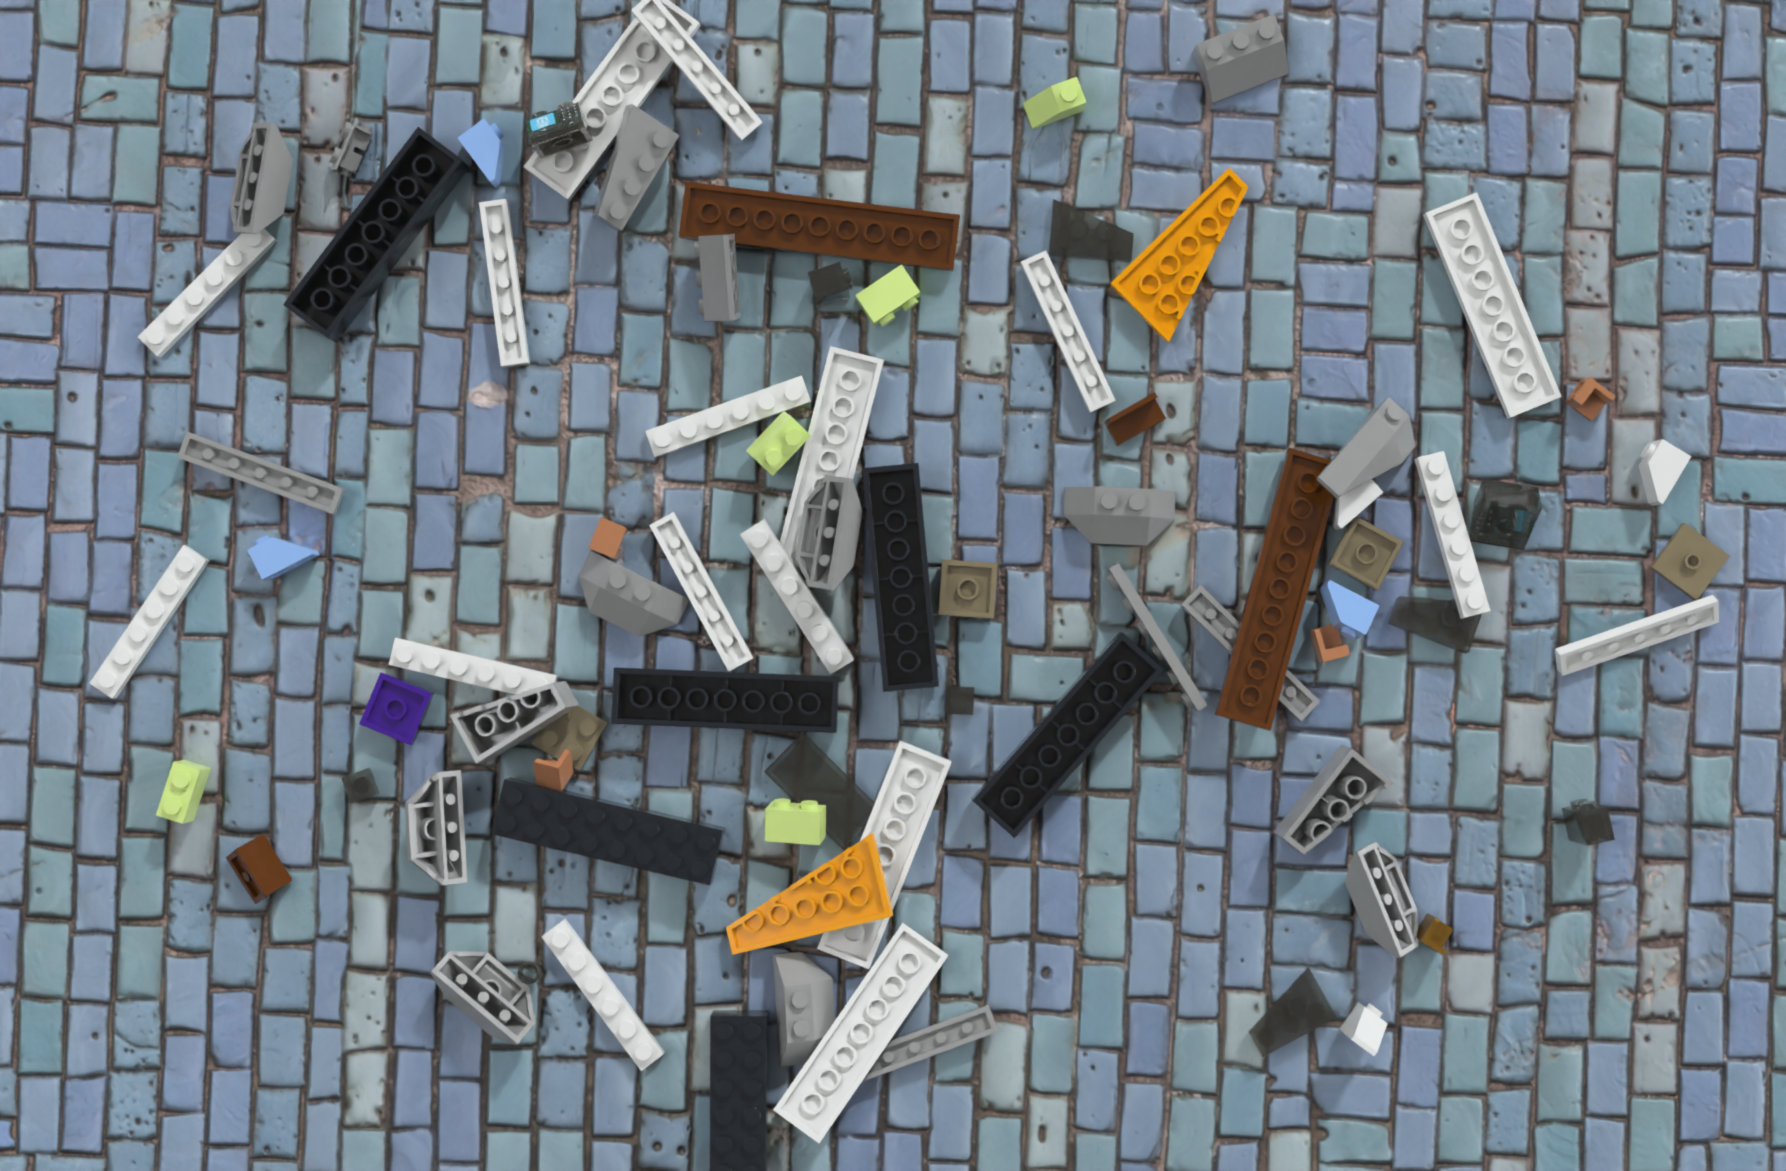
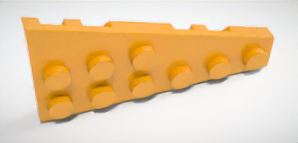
M1230 168L1110 283V286L1167 344L1248 189V186Z
M874 833L866 836L860 842L849 847L758 908L727 926L726 930L732 955L894 916Z

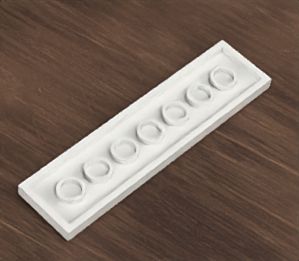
M660 0L692 38L700 28V23L671 1ZM636 17L568 106L569 108L560 117L559 123L554 125L553 129L555 128L556 130L548 133L524 165L528 172L569 202L616 140L626 105L633 104L640 108L673 64L670 57Z
M1476 192L1426 212L1423 215L1507 419L1562 397L1478 193Z
M830 346L808 430L811 436L805 442L780 539V544L796 567H799L795 556L804 502L815 488L822 483L826 475L854 480L884 363L883 359Z
M901 740L898 743L860 839L861 841L866 836L874 833L892 911L952 762L949 759ZM890 917L825 932L822 934L817 949L869 969Z
M902 923L780 1099L774 1111L817 1143H820L940 969L948 954Z

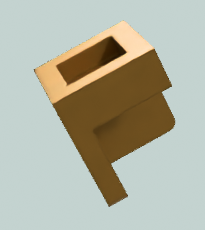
M1427 913L1418 927L1416 938L1444 956L1447 951L1442 947L1453 929Z

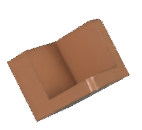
M1591 377L1580 380L1564 402L1591 421L1595 419L1604 405L1612 402L1616 396Z
M601 517L588 548L618 560L622 551L619 547L627 528Z
M1332 624L1309 630L1318 662H1327L1350 655L1348 645L1342 644L1339 630L1333 627Z
M567 749L563 751L558 761L548 758L547 760L537 758L533 763L536 785L561 792L574 773L571 750Z

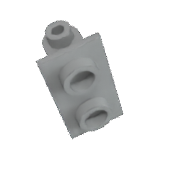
M357 118L353 119L351 123L346 122L340 137L344 138L341 148L335 147L329 160L333 164L331 171H335L339 167L342 169L340 174L351 178L352 174H356V170L363 157L353 152L354 148L365 151L373 135L371 133V126L362 123L361 126L356 125L358 122Z

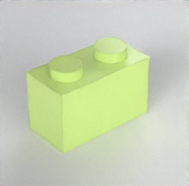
M901 264L856 294L855 297L872 325L875 327L880 324L883 327L896 318L894 314L902 308L904 311H907L918 303L917 298L920 297V291Z
M783 411L749 446L746 452L773 476L811 435L792 416Z
M187 760L174 761L156 816L181 824L194 821L211 768Z
M778 798L765 808V841L820 845L826 838V805H818V802L813 800L791 803L790 799Z

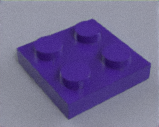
M380 672L359 724L406 744L413 745L434 693Z

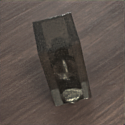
M840 262L808 272L818 308L850 298L849 290L853 289L852 280L848 268L842 269Z
M1578 799L1570 801L1571 806L1562 808L1569 841L1588 846L1615 840L1607 806L1597 804L1596 801Z

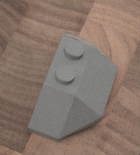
M253 123L251 133L246 138L240 151L230 204L231 217L234 223L233 229L236 233L257 234L284 214L289 180L292 174L293 158L277 125L274 123Z
M826 475L822 483L815 488L804 502L795 557L801 572L806 578L805 581L808 587L835 590L854 566L863 510L853 479Z
M1097 486L1065 487L1063 515L1092 544L1147 546L1174 521L1176 492Z
M590 551L579 573L589 612L639 637L677 625L690 601L689 598L593 551Z
M461 770L434 772L405 803L408 860L439 885L444 886L468 882Z
M1371 842L1355 851L1345 884L1365 933L1396 958H1400L1419 946L1418 938H1416L1418 910L1397 859L1381 848L1377 842Z
M449 951L430 972L446 999L493 1037L518 1045L536 1023L530 987L488 952Z
M800 951L773 954L779 1066L805 1064L835 1021L833 978Z

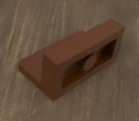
M1155 392L1104 421V425L1116 446L1166 419L1156 401L1158 396Z
M260 835L240 846L226 857L255 904L292 881L291 876L264 835Z

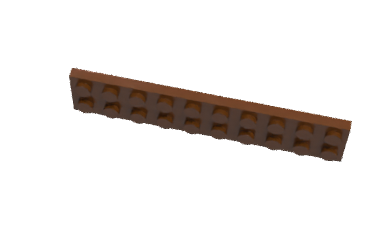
M685 182L679 238L698 240V236L735 234V245L953 271L960 215Z
M1288 448L1286 451L1215 711L1216 716L1271 731L1334 497L1316 480L1331 460L1293 448Z

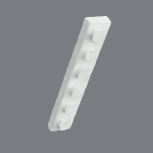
M642 0L631 10V13L740 141L744 140L762 124L760 118L660 0Z
M507 199L479 202L500 365L504 368L530 364L509 202Z
M265 228L257 234L241 233L138 338L156 356L161 358L277 240Z
M1045 250L1021 261L1020 264L1089 413L1115 402L1116 400L1047 251Z
M801 375L645 432L654 457L657 458L781 414L783 411L787 412L809 404L811 400Z
M1441 451L1414 459L1460 619L1489 612V604L1445 453Z
M675 512L649 525L727 670L730 672L754 659Z
M763 519L742 532L740 536L830 675L852 662L854 656L766 520Z
M182 546L90 681L91 685L112 699L118 697L209 563L208 559L189 546Z
M1711 595L1556 648L1557 670L1564 676L1719 623V602Z
M395 638L389 665L515 695L557 682L559 675L401 638Z
M566 919L541 936L641 1071L665 1053Z

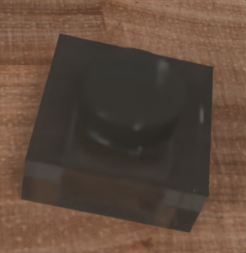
M946 686L945 714L973 715L974 687Z
M371 768L342 777L351 804L380 794Z

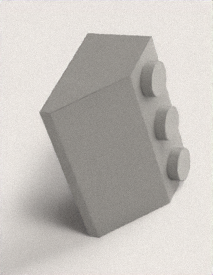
M1274 14L1196 44L1192 52L1211 104L1289 74L1285 41Z
M735 234L698 236L699 242H694L695 258L700 259L701 270L696 271L697 286L702 287L703 298H699L698 301L699 313L704 315L705 321H735L741 317Z

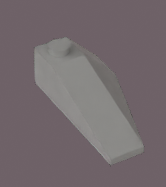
M1390 397L1385 399L1367 416L1316 480L1333 496L1338 498L1361 486L1363 483L1399 466L1415 447L1410 416Z

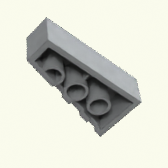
M633 104L626 105L624 117L616 136L613 153L610 156L606 176L602 182L593 212L594 217L614 230L620 231L623 230L679 137L677 133Z
M563 681L543 685L491 703L451 714L450 717L477 764L495 759L578 707L579 704L567 682Z
M1340 745L1273 833L1293 849L1305 855L1330 835L1334 828L1350 819L1354 812L1364 804L1370 803L1384 788L1387 789L1394 782L1353 749Z

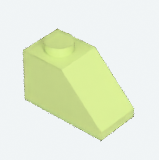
M1074 77L1048 87L1025 101L1023 107L1033 130L1084 111L1087 102L1078 78Z

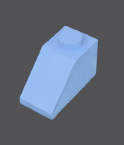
M482 119L459 136L458 140L491 184L497 188L501 182L506 149L500 140L504 135L495 123L489 125L485 119Z
M269 535L254 541L255 546L247 550L262 580L270 581L319 556L317 550L280 538H270Z
M1331 580L1324 583L1320 588V593L1332 626L1340 630L1339 633L1348 639L1354 640L1355 638L1359 639L1365 636L1380 605Z

